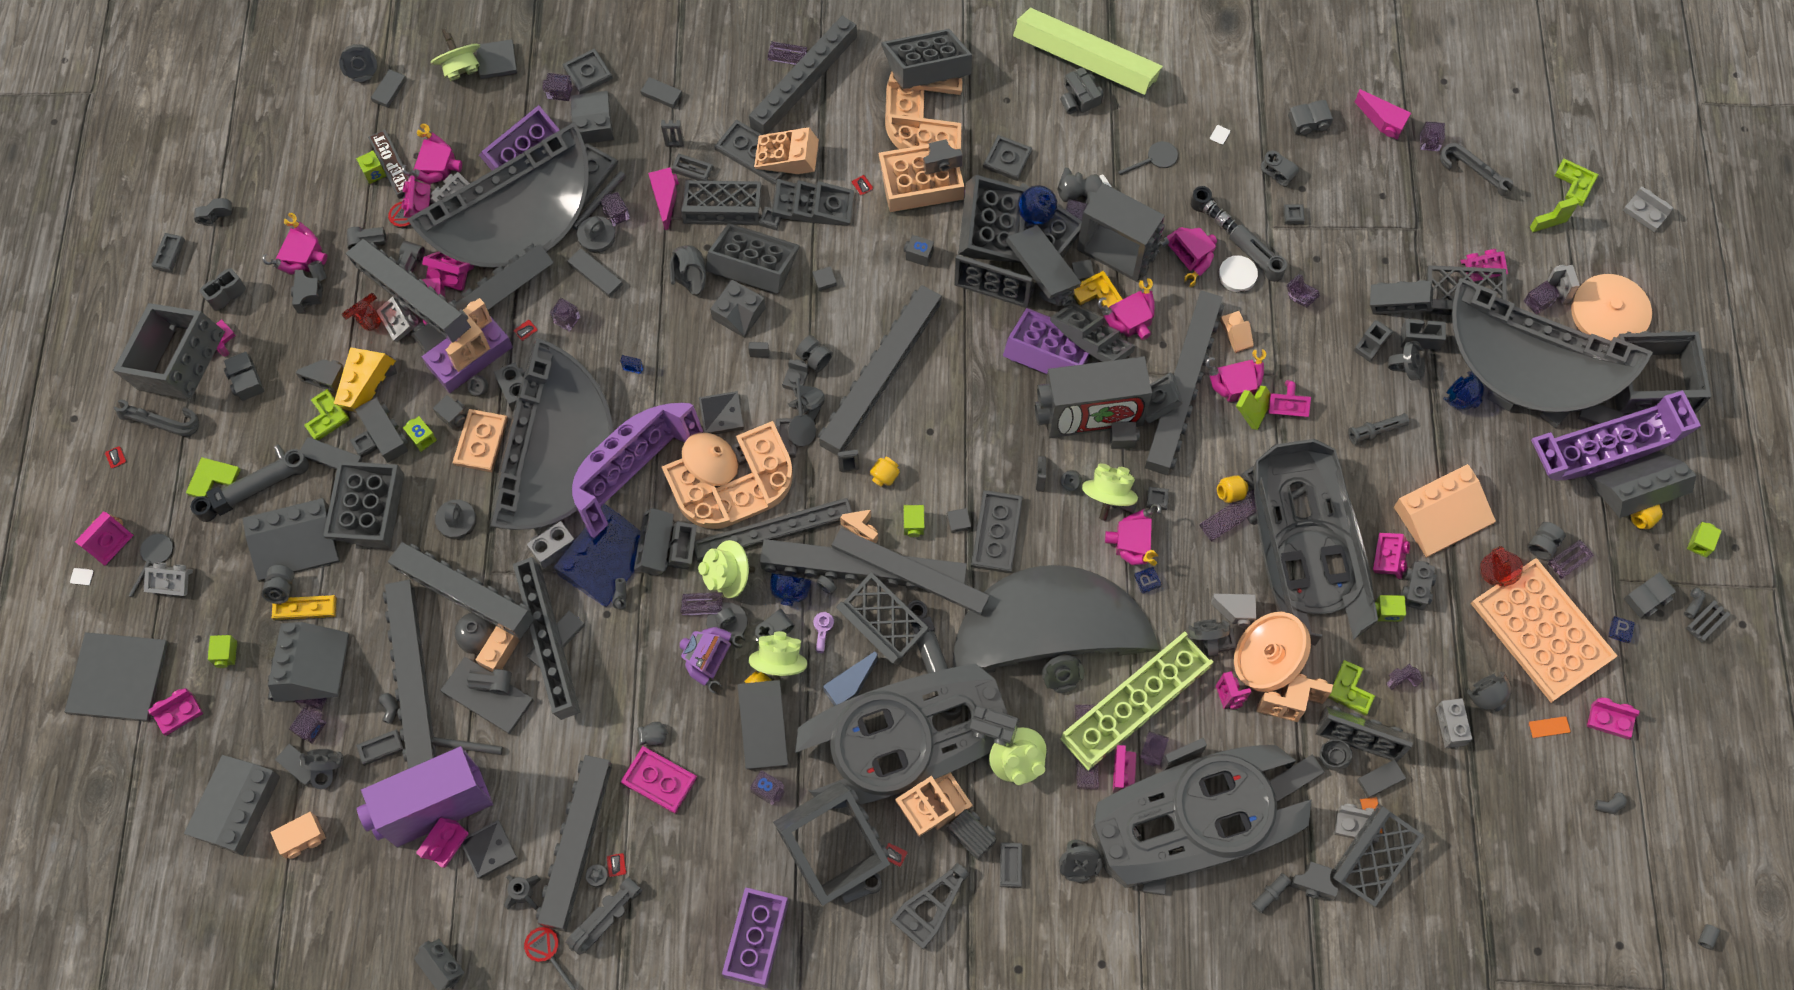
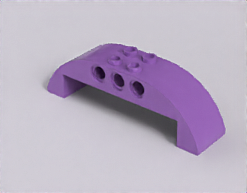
M1682 390L1664 396L1657 406L1554 438L1550 432L1534 437L1531 441L1548 477L1552 480H1569L1590 475L1652 454L1681 440L1700 428L1701 425Z
M670 403L636 414L620 425L585 458L574 476L572 496L590 536L595 538L608 525L601 506L673 438L685 443L693 434L703 432L692 404Z

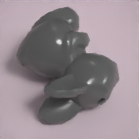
M1065 167L1057 190L1064 202L1076 200L1081 196L1086 197V208L1103 182L1097 174H1092L1083 179L1081 173L1078 172L1073 175L1071 170Z

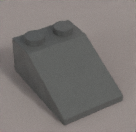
M608 91L572 95V123L575 122L584 144L614 140Z

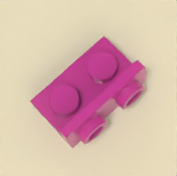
M410 176L403 185L405 198H403L401 208L404 210V217L406 218L427 208L430 202L431 185L414 181L415 176Z
M1496 249L1484 251L1485 255L1478 256V253L1466 255L1467 259L1461 260V264L1465 263L1466 267L1506 269V274H1508L1504 251L1497 252ZM1472 273L1469 276L1474 282L1483 280L1478 273ZM1492 274L1489 278L1501 276V274Z
M1379 533L1373 566L1374 573L1395 574L1398 579H1402L1403 572L1407 570L1406 554H1409L1410 542L1407 541L1404 534Z
M1232 671L1223 673L1215 685L1223 709L1230 707L1231 710L1242 707L1251 694L1250 688L1238 691L1239 682L1236 677H1233Z
M187 688L173 692L171 697L156 702L148 710L165 736L204 714L193 693Z
M1598 698L1591 704L1587 727L1629 740L1632 737L1635 718L1639 716L1640 711L1628 704L1620 705L1613 703L1609 698Z
M1117 745L1115 749L1113 793L1135 783L1136 752L1126 751V746Z
M440 817L416 854L421 858L433 860L440 867L445 868L468 836V831L457 821Z

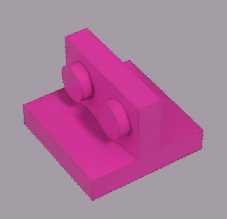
M440 251L423 257L422 264L428 266L426 279L441 278L444 286L460 291L465 289L467 272L474 269V265L457 261Z
M103 511L75 542L106 566L134 535Z

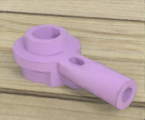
M820 612L814 617L813 623L818 632L816 652L824 653L826 634L833 628L834 619L829 613Z

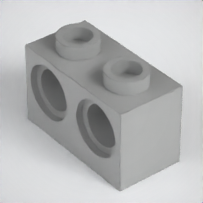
M560 521L557 524L550 525L541 535L531 538L527 546L542 568L545 569L576 548L577 544ZM564 535V538L562 540H555L557 536ZM541 547H547L544 552H538Z
M1463 698L1441 701L1436 707V712L1445 748L1466 746L1472 740Z

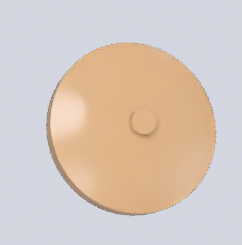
M1601 274L1591 277L1582 283L1572 299L1571 312L1573 320L1578 329L1588 335L1595 334L1611 341L1613 337L1627 333V331L1631 333L1644 332L1651 323L1652 307L1649 298L1641 287L1623 276Z
M1286 612L1270 613L1253 622L1241 636L1234 654V667L1239 679L1251 689L1260 692L1274 691L1289 684L1301 672L1310 654L1311 638L1307 627L1296 616Z

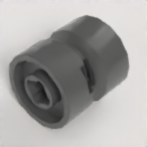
M809 335L798 345L795 353L804 362L808 361V365L818 372L829 363L833 352L824 345L820 346V341L814 336Z
M1542 522L1536 531L1537 535L1533 536L1527 548L1537 558L1546 561L1551 560L1557 551V547L1561 545L1566 537L1565 532L1553 523Z
M283 565L271 566L267 571L261 593L262 597L273 604L285 603L289 598L295 576L294 572Z

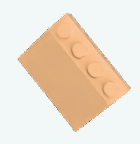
M953 140L948 141L950 147L955 149ZM929 144L879 153L889 211L895 212L964 200V183L960 167L925 175L923 158L929 155Z
M1468 464L1399 498L1394 506L1426 558L1496 522L1481 484Z

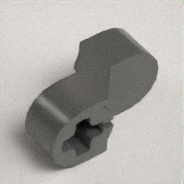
M224 198L213 199L207 206L195 208L194 221L203 225L213 224L219 217L231 215L232 202Z

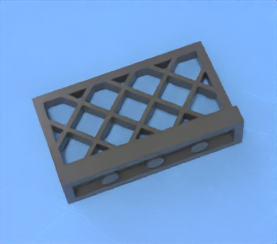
M686 180L684 202L682 205L683 224L731 223L759 225L761 182ZM698 187L700 190L693 194L689 188ZM712 187L719 189L714 194L708 191ZM729 188L737 189L732 195L727 190ZM749 188H757V191L751 195L746 192ZM705 193L709 197L702 202L698 197ZM724 193L728 198L721 202L717 197ZM740 194L747 197L741 202L736 199ZM693 200L698 203L697 206H688ZM711 201L718 204L716 206H707ZM733 201L736 206H726V204ZM752 201L755 204V207H749L744 205Z
M1427 266V281H1431L1435 285L1433 290L1438 288L1445 296L1442 299H1433V311H1425V314L1452 315L1454 298L1450 294L1458 285L1450 277L1453 272H1459L1464 277L1463 279L1473 283L1475 282L1469 276L1472 273H1478L1483 278L1478 285L1486 281L1493 288L1492 290H1496L1501 295V299L1507 300L1506 269ZM1432 271H1439L1444 278L1438 283L1432 277ZM1492 274H1501V282L1498 285L1489 278ZM1445 279L1454 286L1449 292L1440 285Z
M872 572L844 602L841 601L836 606L890 662L897 666L903 661L902 658L930 629ZM873 579L877 583V592L867 593V584ZM877 595V607H867V596ZM881 595H890L892 606L881 607ZM856 596H863L862 608H855L851 604ZM892 609V621H881V610ZM895 609H904L906 611V620L895 621ZM867 610H877V621L870 622L867 619ZM906 623V635H896L895 624ZM910 623H918L922 627L918 634L910 635ZM881 624H892V635L884 636L881 633ZM896 638H906V647L901 652L896 648Z
M1378 804L1338 861L1330 876L1376 907L1425 835ZM1389 817L1396 821L1398 830L1386 832L1385 823ZM1411 831L1417 835L1413 843L1404 845L1402 833ZM1399 834L1400 846L1389 847L1387 835ZM1383 836L1385 848L1374 850L1372 841L1376 837ZM1401 849L1402 859L1398 862H1392L1390 851ZM1386 852L1388 863L1376 865L1374 853ZM1371 854L1373 866L1361 868V857ZM1389 867L1390 876L1388 879L1379 880L1377 869ZM1374 869L1376 881L1364 883L1362 871ZM1359 872L1361 884L1350 885L1346 882L1350 873ZM1377 885L1378 893L1373 900L1366 896V886Z

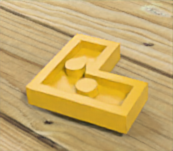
M1104 271L1082 281L1080 287L1074 289V298L1079 306L1094 298L1099 300L1105 297L1106 300H1102L1101 305H1107L1109 308V306L1123 300Z

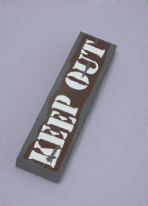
M386 130L369 136L368 138L397 197L404 196L403 185L405 181H408L409 176L402 172L403 164Z

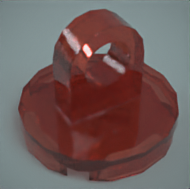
M370 293L342 313L343 318L347 320L354 316L365 330L372 331L376 329L381 321L379 315L370 304L377 299L376 295ZM367 317L372 319L373 325L367 321Z
M1502 546L1493 549L1492 553L1485 556L1480 566V573L1487 583L1491 585L1499 584V586L1503 587L1513 585L1519 581L1523 572L1521 559L1514 553L1506 551Z

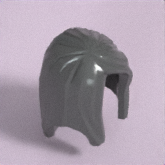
M691 245L675 248L672 251L670 260V283L674 285L676 281L686 287L692 295L700 294L704 289L706 279L705 261L702 253Z

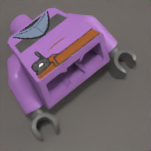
M712 627L702 632H693L690 639L683 638L680 642V649L684 650L681 657L686 660L685 666L689 675L703 686L706 684L710 692L717 694V692L712 690L713 684L717 683L721 687L722 685L720 682L711 681L709 678H714L731 645L728 641H732L733 645L740 649L742 645L737 644L735 641L737 639L745 640L744 636L741 634L733 636L731 632L718 627Z

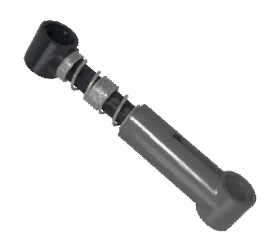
M1198 186L1195 188L1190 203L1191 207L1197 212L1209 214L1210 218L1213 217L1215 219V223L1222 229L1227 230V234H1230L1229 239L1265 271L1267 279L1274 282L1281 280L1287 268V261L1282 256L1275 255L1243 224L1237 225L1234 222L1235 220H1232L1226 211L1223 212V209H1220L1212 198V192L1208 187Z

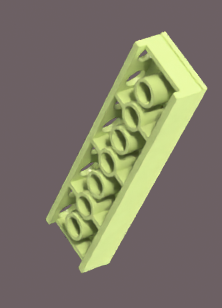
M1029 8L1017 19L1014 37L1144 95L1152 83L1156 82L1159 72L1163 67L1033 8Z
M1186 632L1182 633L1063 732L1060 740L1088 771L1211 668L1213 661L1209 660L1187 637L1188 634Z

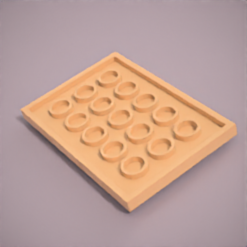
M1537 558L1471 602V605L1551 703L1617 657L1612 648Z

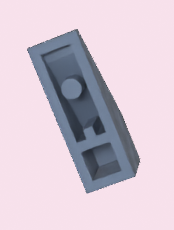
M873 652L823 685L825 694L834 706L858 696L878 661V654L876 652Z

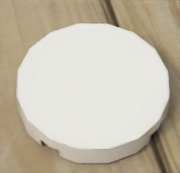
M1231 256L1222 262L1219 269L1221 284L1232 292L1248 291L1254 286L1258 277L1255 264L1244 256Z

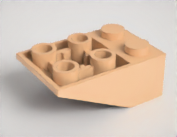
M810 127L760 135L754 168L792 174L815 172L819 139Z

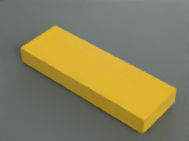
M335 595L291 597L285 603L272 604L273 620L336 617Z

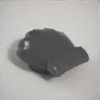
M652 722L645 727H637L639 745H660L667 738L668 730L661 722Z

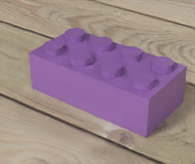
M493 319L492 322L481 329L490 349L458 372L454 368L445 350L452 343L447 338L421 356L428 369L449 393L513 348L509 337Z
M745 887L722 971L724 978L767 988L789 904L787 897Z

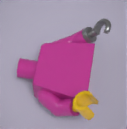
M421 124L420 127L425 132L418 129L417 135L419 137L426 136L427 140H423L414 170L411 169L408 173L405 170L407 165H403L402 172L407 176L412 174V176H415V179L426 184L445 180L450 175L451 170L461 172L463 163L460 160H455L451 147L436 134L430 133V128L427 124Z
M288 213L293 222L284 219V224L294 226V229L290 228L276 260L271 259L270 262H267L265 257L268 254H264L262 257L263 262L266 265L273 264V267L290 275L295 274V270L310 272L308 264L314 261H321L322 265H324L327 261V254L321 252L322 248L318 243V238L303 223L296 221L297 217L295 214Z
M1180 227L1165 237L1164 242L1160 241L1159 243L1164 247L1168 245L1190 271L1194 270L1193 273L1186 274L1184 283L1187 279H1193L1194 281L1189 285V287H1193L1196 284V277L1198 275L1201 276L1210 267L1214 258L1213 252L1216 249L1217 239L1212 234L1207 236L1201 228L1189 229Z
M1147 278V287H1144L1142 280L1139 282V287L1144 289L1143 293L1139 291L1109 306V308L1107 305L1101 306L1102 300H1106L1105 297L1098 300V307L1103 309L1102 313L1108 325L1119 330L1120 333H1124L1127 337L1137 333L1141 340H1145L1151 335L1147 327L1152 323L1155 303L1153 293L1150 291L1153 282L1149 278Z
M1262 349L1260 357L1256 355L1257 350L1252 352L1256 362L1252 359L1218 367L1217 369H1215V365L1209 366V362L1215 360V358H1208L1206 360V367L1210 369L1209 376L1212 388L1222 397H1225L1228 402L1239 401L1244 390L1250 391L1255 396L1264 377V362L1262 360L1266 357L1265 350Z
M1153 504L1151 509H1143L1122 519V521L1118 522L1117 532L1105 531V543L1116 544V554L1131 565L1149 563L1155 566L1157 564L1152 559L1159 555L1151 550V517L1156 507H1158L1157 513H1161V506L1159 504Z

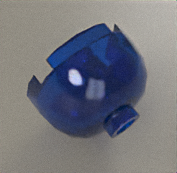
M1032 186L1024 191L1018 199L1020 215L1032 225L1047 223L1057 211L1058 202L1056 195L1045 186Z
M1472 371L1467 372L1469 376L1466 378L1459 377L1447 390L1446 393L1449 396L1443 398L1454 409L1460 411L1468 410L1472 407L1475 409L1483 401L1481 398L1484 394V385Z
M772 573L770 579L771 593L775 598L781 600L782 605L793 606V602H801L806 599L812 580Z

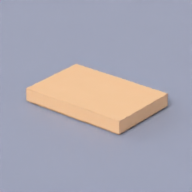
M469 409L453 464L493 472L508 417Z

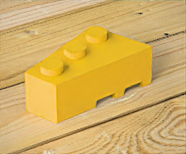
M350 347L334 404L344 410L356 412V408L373 398L376 393V387L380 381H384L385 373L391 365H394L396 360L385 353Z

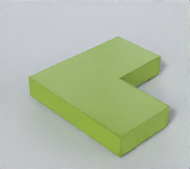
M1563 158L1554 176L1571 184L1564 199L1576 197L1579 201L1578 205L1583 206L1599 174Z
M1573 197L1560 201L1553 212L1535 217L1530 225L1532 232L1567 222L1579 204L1578 199Z
M1260 386L1255 396L1250 391L1244 390L1236 405L1251 429L1258 430L1269 408L1270 392L1266 386Z
M326 389L311 399L320 415L304 426L311 436L319 441L350 419L342 408L334 404L335 398Z
M201 457L186 494L192 497L205 496L208 498L206 492L212 489L214 483L226 486L236 481L241 469L237 466Z
M1344 660L1328 698L1366 716L1375 695L1356 687L1363 668Z

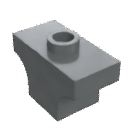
M947 139L929 143V155L923 158L925 175L940 171L944 172L962 166L961 149L950 147Z
M295 270L294 286H291L292 305L297 313H306L309 306L322 304L323 286L318 278H308L303 270Z
M1375 320L1364 333L1354 351L1370 362L1394 331L1378 320Z
M1310 862L1307 865L1303 875H1295L1291 880L1292 884L1290 887L1304 891L1307 896L1312 898L1322 897L1332 901L1338 892V888L1330 880L1332 868Z

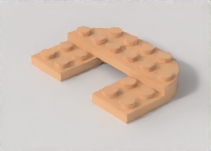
M891 72L886 88L885 126L892 143L898 149L928 145L932 142L947 139V141L953 140L955 149H961V123L926 119L923 116L924 90L961 95L962 78H952L946 81L903 89L896 81L893 72Z
M773 421L736 436L752 473L715 488L713 485L701 482L688 471L683 458L662 466L678 507L689 521L709 529L725 528L765 512L778 505L785 498L792 484V464Z

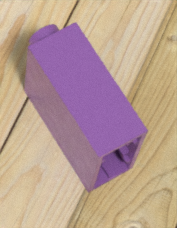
M460 746L361 789L366 804L357 807V813L364 829L367 832L372 830L378 841L386 838L394 846L399 847L429 834L440 817L458 821L492 806L493 803L479 767Z

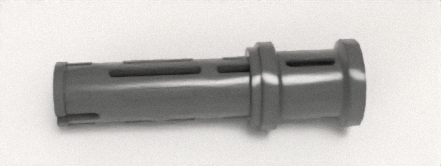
M1403 413L1402 415L1373 424L1366 422L1363 426L1357 428L1350 427L1348 429L1349 439L1354 445L1365 439L1372 440L1378 434L1409 425V418L1406 413Z

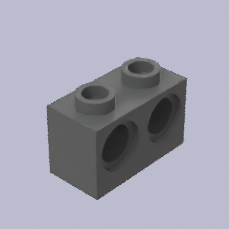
M516 362L493 371L512 412L518 397L515 395L519 393L525 374L522 367L518 369ZM511 376H516L513 380H508Z

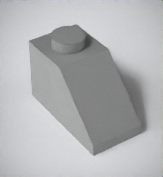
M1213 595L1211 604L1232 624L1248 627L1255 622V595Z

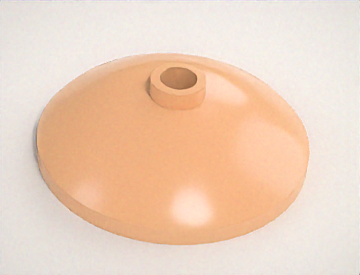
M701 432L690 436L683 445V462L688 471L701 482L708 485L721 486L729 483L736 476L738 471L736 454L732 447L722 438L711 433Z

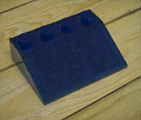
M603 504L601 510L608 525L595 538L590 536L585 527L556 563L554 569L558 576L604 607H607L613 600L616 591L615 580L617 578H624L627 582L635 571L634 566L641 531L622 515Z

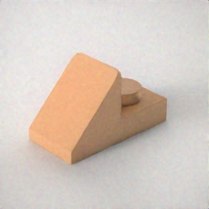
M1239 311L1221 316L1220 321L1235 353L1254 346L1249 321L1244 322Z
M871 510L842 514L840 517L842 526L860 537L877 543V530L869 524L866 526V523L871 518Z

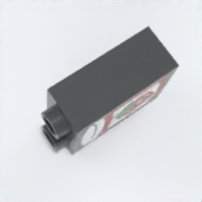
M1145 356L1048 369L1046 384L1037 385L1038 401L1034 405L1037 425L1047 424L1049 438L1110 430L1111 422H1136V427L1143 426L1152 396Z

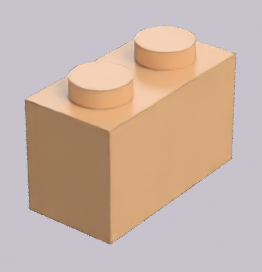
M496 626L477 656V663L491 672L496 669L502 670L520 640Z
M308 812L270 832L280 855L286 859L295 858L301 854V851L317 847L321 844L322 840L326 839L317 816L312 812Z

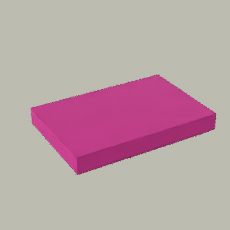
M642 746L620 783L676 814L697 780V776Z

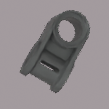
M1273 150L1266 153L1261 164L1262 172L1282 186H1287L1299 172V168L1295 163Z
M779 609L756 627V642L759 645V637H762V633L768 634V636L774 635V632L777 631L788 634L795 625L785 612Z

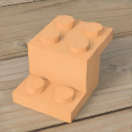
M480 298L470 302L463 309L469 318L467 322L471 328L445 349L454 368L458 372L490 349L481 329L492 322L485 303Z
M1298 674L1294 680L1283 687L1282 695L1276 692L1264 693L1258 703L1256 712L1298 722L1306 711L1307 701L1323 704L1331 694L1333 685L1328 684L1323 679L1312 680L1303 674Z
M951 772L937 779H933L930 776L895 799L919 837L934 827L936 830L940 829L957 818L964 809L969 810L973 807Z

